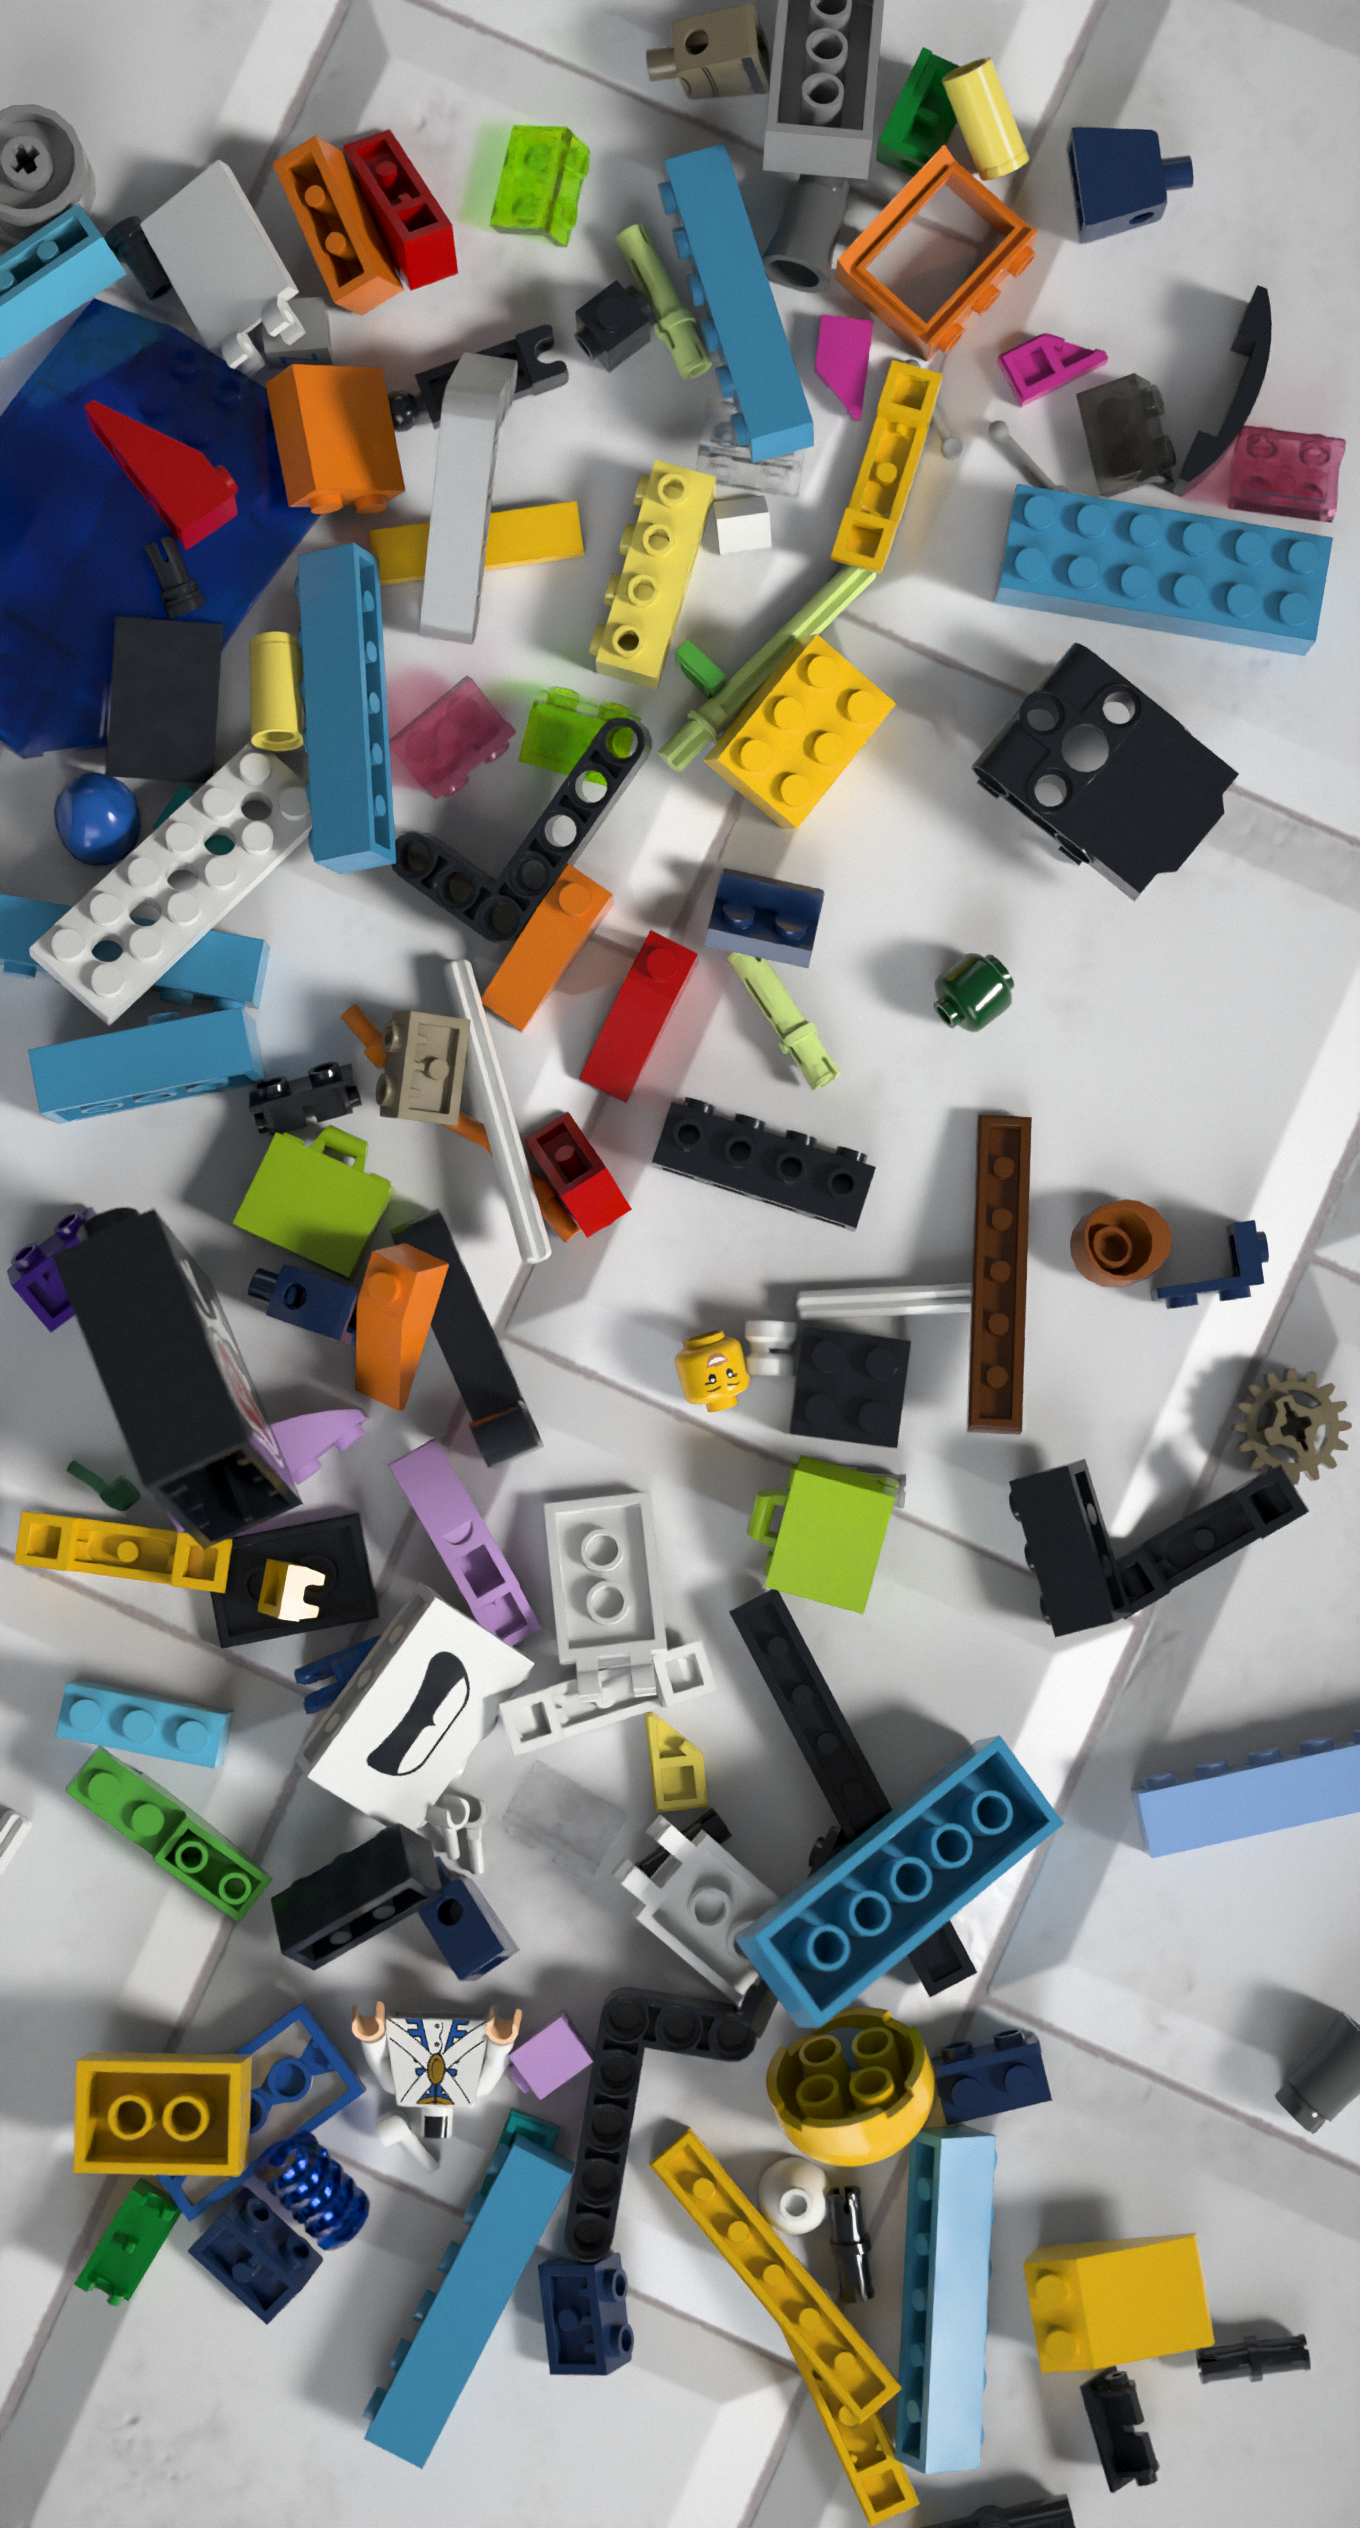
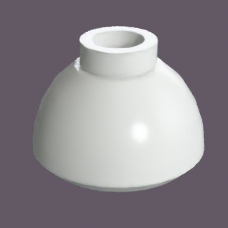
M791 2157L777 2161L764 2172L757 2188V2203L761 2214L774 2229L789 2235H801L816 2229L827 2217L829 2205L826 2194L832 2188L827 2175L818 2165L807 2159Z

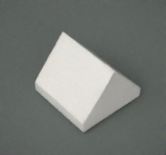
M765 495L713 502L720 556L772 548L769 510Z

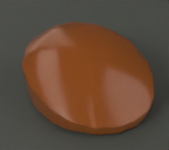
M1128 1199L1107 1203L1083 1216L1072 1231L1070 1240L1071 1257L1076 1269L1087 1280L1102 1287H1125L1147 1279L1160 1268L1168 1258L1172 1248L1170 1229L1167 1221L1159 1212L1140 1201Z

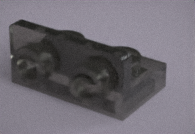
M1133 373L1076 394L1100 496L1108 498L1152 482H1157L1163 486L1174 482L1171 467L1176 465V454L1170 438L1167 435L1163 436L1159 416L1164 415L1165 409L1161 393L1155 384L1151 385L1149 381Z

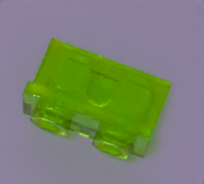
M513 125L489 225L499 234L544 236L556 247H567L571 231L578 219L577 206L583 180L587 177L590 168L589 147L565 126Z
M553 686L549 688V691L540 690L532 701L518 761L569 775L601 727L609 720L629 718L641 722V718L631 715V709L620 703L601 701L600 705L579 700L580 694L567 688ZM629 727L620 729L613 738L612 746L614 752L621 758L630 756L636 735ZM596 771L588 774L584 779L607 786L605 778Z

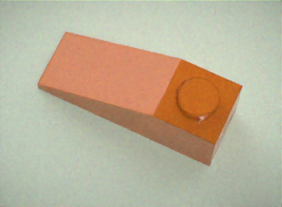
M568 864L535 910L481 997L482 1005L523 1033L613 907V894Z
M406 1243L372 1251L357 1300L356 1391L397 1411L405 1409L449 1263Z

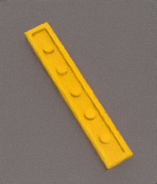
M691 2127L649 2163V2166L859 2425L865 2422L902 2389L901 2384Z

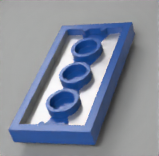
M304 2001L232 2053L252 2055L249 2166L239 2176L156 2175L189 2222L365 2093L366 2086Z

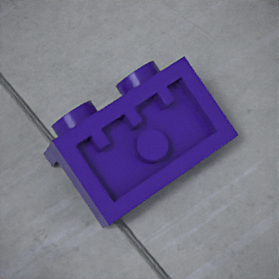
M92 1207L83 1213L75 1211L64 1217L55 1226V1234L39 1246L36 1243H32L21 1249L11 1260L12 1266L7 1270L12 1288L50 1333L75 1315L52 1255L79 1243L77 1238L79 1228L87 1220L97 1215Z

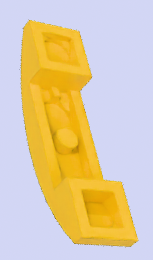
M892 360L877 406V417L849 506L845 508L830 556L831 560L882 574L924 447L943 378L942 373Z
M21 1511L14 1564L225 1593L233 1539H226L203 1549L187 1532L180 1533V1531L133 1524Z

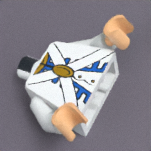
M379 2001L376 2002V2015L371 2017L362 2016L358 2012V2005L352 2007V2031L361 2040L365 2059L382 2088L396 2095L397 2105L401 2107H421L420 2136L442 2139L453 2136V2108H473L477 2096L491 2093L511 2063L508 2055L513 2051L514 2041L518 2035L522 2018V2011L516 2008L515 2016L511 2020H503L497 2016L496 2004L491 2005L489 2012L390 2010L386 2017L385 2028V2006L383 2002Z

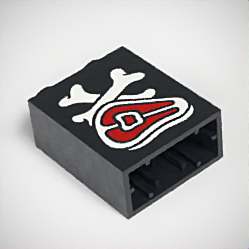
M130 1207L114 1208L99 1213L87 1220L77 1232L79 1243L53 1254L52 1258L143 1489L203 1549L302 1505V1499L210 1279L154 1208L142 1214Z

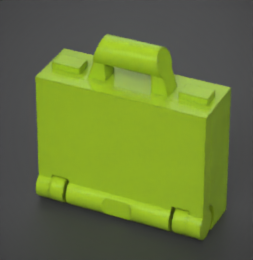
M329 1125L309 1147L304 1145L305 1142L293 1135L286 1132L281 1135L276 1132L232 1224L247 1234L258 1237L262 1241L352 1282L395 1193L391 1181L372 1172L370 1175L366 1174L368 1142L335 1126ZM325 1146L355 1159L352 1167L322 1154Z
M800 1455L798 1464L792 1463L786 1484V1487L790 1488V1490H760L756 1493L747 1528L748 1535L755 1541L774 1550V1552L769 1550L763 1575L767 1576L765 1587L864 1614L899 1482L890 1477H879ZM776 1505L785 1507L779 1533L769 1531Z

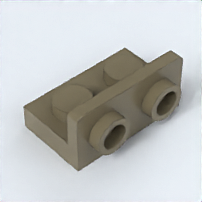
M393 1011L391 1020L385 1025L382 1038L383 1049L387 1052L385 1073L380 1075L376 1086V1102L380 1105V1117L458 1126L471 1020L416 1011Z

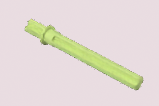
M846 564L697 712L690 710L687 713L689 721L657 751L660 757L667 762L671 769L680 773L710 742L716 744L720 739L719 734L745 708L799 638L814 634L819 635L875 580L876 573Z

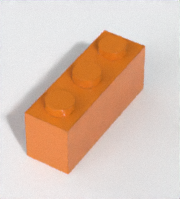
M313 136L272 163L335 304L362 316L404 290L343 151L319 137Z

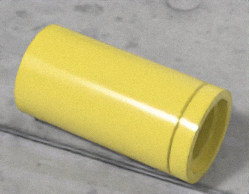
M991 57L974 60L946 74L942 78V82L980 180L987 181L1001 177L1027 163L1029 160L1028 153Z
M278 631L255 635L249 641L251 742L257 748L267 751L278 752L296 749L304 744V700L300 691V681L303 677V662L298 638L293 634Z

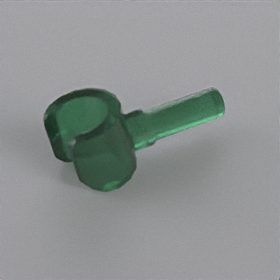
M75 1460L67 1467V1472L92 1487L110 1508L122 1512L127 1511L141 1498V1493L122 1474L109 1485L103 1478Z

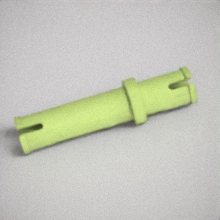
M636 224L628 227L618 234L615 241L631 269L630 271L640 292L644 295L656 316L657 322L654 326L656 336L660 341H664L667 348H669L683 380L696 378L708 371L712 366V361L708 357L705 348H703L694 328L696 319L692 311L685 309L664 263L657 253L646 225L641 224L638 226Z
M732 952L726 960L736 974H738L753 1000L775 1030L776 1035L781 1041L778 1043L779 1048L783 1054H790L804 1074L811 1089L816 1091L837 1078L842 1072L828 1055L817 1037L818 1028L814 1022L808 1023L767 960Z

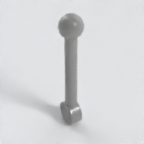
M909 359L903 362L906 364L921 367L920 364L913 359ZM935 405L931 420L943 441L941 447L942 455L948 460H955L960 457L963 451V444L960 439L951 436Z
M997 420L991 423L988 430L990 437L995 441H1001L1043 488L1069 492L1065 486H1056L1009 435V427L1005 422Z

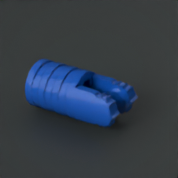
M381 1634L295 1669L294 1676L297 1684L311 1685L334 1675L337 1679L336 1683L323 1687L304 1697L305 1701L303 1704L306 1714H314L332 1706L382 1636Z

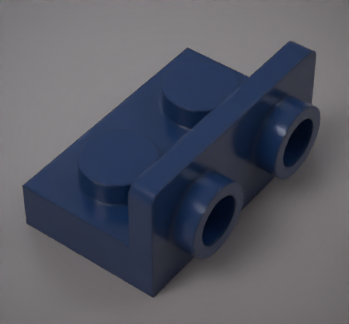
M724 868L719 876L704 946L809 968L825 892L819 888Z
M1024 2029L1007 2030L993 2036L994 2043L973 2048L971 2041L957 2042L942 2047L940 2049L942 2056L930 2058L947 2126L1052 2101L1041 2056L1042 2049L1035 2033L1026 2035Z
M244 2187L236 2195L228 2207L187 2251L266 2325L305 2287L323 2262V2257L312 2248L305 2238L298 2235L272 2211L265 2201L259 2199L247 2187Z
M607 2253L603 2258L595 2262L547 2260L539 2264L538 2272L550 2375L607 2376L629 2363L632 2359L634 2334L631 2326L628 2324L625 2300L628 2280L626 2273L622 2269L620 2253Z

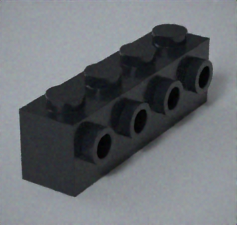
M685 1097L683 1105L671 1102L653 1157L652 1167L853 1232L856 1230L876 1169L875 1166L865 1164L868 1155L842 1146H837L835 1154L815 1148L816 1138L793 1130H786L785 1137H781L764 1131L766 1126L764 1121L736 1113L734 1121L713 1115L716 1107L697 1099Z

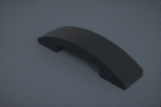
M1257 285L1230 348L1231 351L1246 356L1249 360L1219 434L1216 437L1198 430L1172 493L1182 497L1208 477L1219 465L1239 436L1258 398L1264 381L1271 347L1272 320L1267 288Z
M1280 1464L1229 1491L1116 1559L1131 1614L1124 1617V1620L1168 1595L1173 1588L1259 1538L1264 1539L1310 1511L1282 1465Z

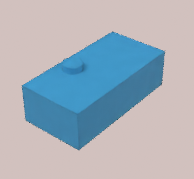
M242 1007L180 1019L179 1012H167L148 1017V1026L29 1049L28 1054L40 1114L59 1124L259 1084L267 1079L255 1020Z

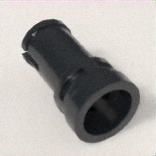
M132 216L112 227L105 235L104 240L120 263H126L146 292L148 299L156 300L167 294L173 288V285L140 226L141 220L138 216Z
M174 533L160 537L168 557L166 561L163 560L155 540L141 546L147 555L161 588V592L158 594L168 619L183 615L207 604L204 593L201 592L196 578L191 579L175 541Z

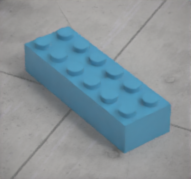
M1017 484L1011 501L994 603L1305 656L1316 642L1333 537Z
M1000 1735L977 1740L734 1939L799 2028H820L1060 1828L1064 1822Z

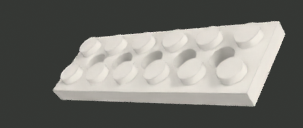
M250 741L29 948L30 956L104 1023L110 1026L308 837L312 829L311 805L306 796V783L274 754L257 748ZM258 800L266 803L270 807L271 813L267 818L255 821L247 818L241 809L247 802ZM214 835H224L233 841L235 847L230 853L219 856L210 853L204 844ZM177 870H187L197 877L198 882L193 888L180 891L171 887L167 879L170 874ZM140 905H150L156 908L161 916L151 926H140L131 920L130 913ZM101 941H114L121 946L123 953L115 961L102 962L93 956L92 950L94 946Z

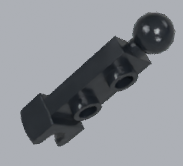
M547 324L516 334L515 339L476 352V354L517 360L518 370L513 401L534 394V396L562 387L569 381L565 362L558 360L552 363H542L537 359L542 353L551 350L555 345L553 328ZM461 358L415 374L420 393L412 395L409 392L397 390L387 394L395 432L409 431L416 425L420 415L425 413L429 414L434 430L440 428L445 389Z

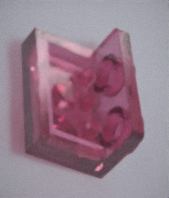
M1243 426L1239 432L1231 458L1227 509L1332 523L1337 511L1339 467L1345 453V439L1328 437L1322 434L1276 430L1265 426Z
M465 676L389 740V746L424 792L432 798L438 799L442 795L444 797L452 796L462 789L469 781L467 774L482 761L487 764L499 758L509 748L510 743L507 740L516 733V730L501 717L473 679Z

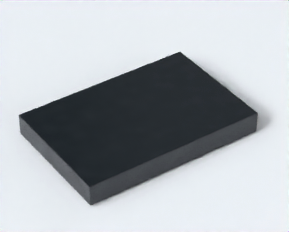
M114 614L105 758L106 776L206 783L213 776L223 638L222 622Z
M361 1513L228 1538L233 1540L225 1593L210 1591L221 1649L380 1618ZM267 1559L294 1563L325 1575L323 1586L309 1584L305 1587L303 1602L319 1607L317 1618L299 1619V1621H293L257 1612Z

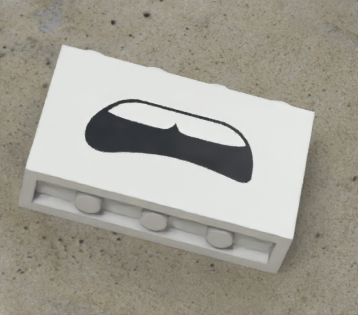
M420 1582L296 1754L294 1760L308 1778L384 1826L393 1827L400 1823L415 1832L416 1829L423 1827L428 1822V1810L435 1806V1802L448 1784L454 1783L462 1775L466 1767L467 1758L478 1742L487 1738L494 1730L499 1714L497 1704L509 1700L511 1696L517 1695L524 1688L529 1678V1671L535 1663L520 1648L515 1645L511 1646L447 1603L437 1592Z

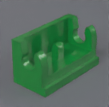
M922 48L879 138L876 161L914 177L944 144L946 146L957 123V118L944 88L942 78L960 67L959 65L932 54V51Z
M140 2177L128 2193L74 2285L85 2292L92 2291L94 2287L102 2290L109 2296L107 2303L112 2306H119L123 2299L129 2301L182 2213L172 2197Z

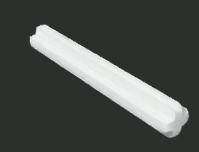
M971 1283L800 1291L796 1296V1312L800 1320L965 1313L971 1310Z

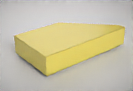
M653 1711L644 1713L655 1813L709 1807L703 1752Z

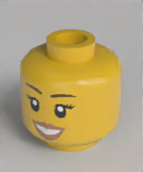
M723 1330L706 1332L682 1341L684 1349L676 1354L674 1361L686 1401L695 1405L706 1404L709 1413L725 1410L737 1405L736 1395L745 1391L751 1383L739 1341L733 1337H725Z

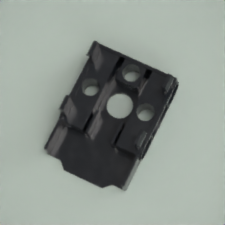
M1076 642L1070 646L1036 689L1024 699L1021 707L971 766V769L980 778L977 781L978 785L996 799L1001 796L1061 846L1058 850L1078 866L1082 862L1089 864L1134 902L1157 874L1177 872L1224 815L1223 793L1239 775L1237 771L1193 737L1187 728L1097 654ZM1109 702L1123 704L1128 709L1129 721L1122 724L1109 721L1104 715L1103 706ZM1034 709H1044L1053 716L1055 725L1050 730L1038 731L1029 724L1027 713ZM1080 726L1093 727L1106 738L1109 747L1108 757L1105 763L1097 770L1090 772L1077 771L1064 760L1061 751L1062 741L1065 735L1073 728ZM1043 783L1057 786L1062 794V802L1055 806H1046L1040 803L1035 795V787Z

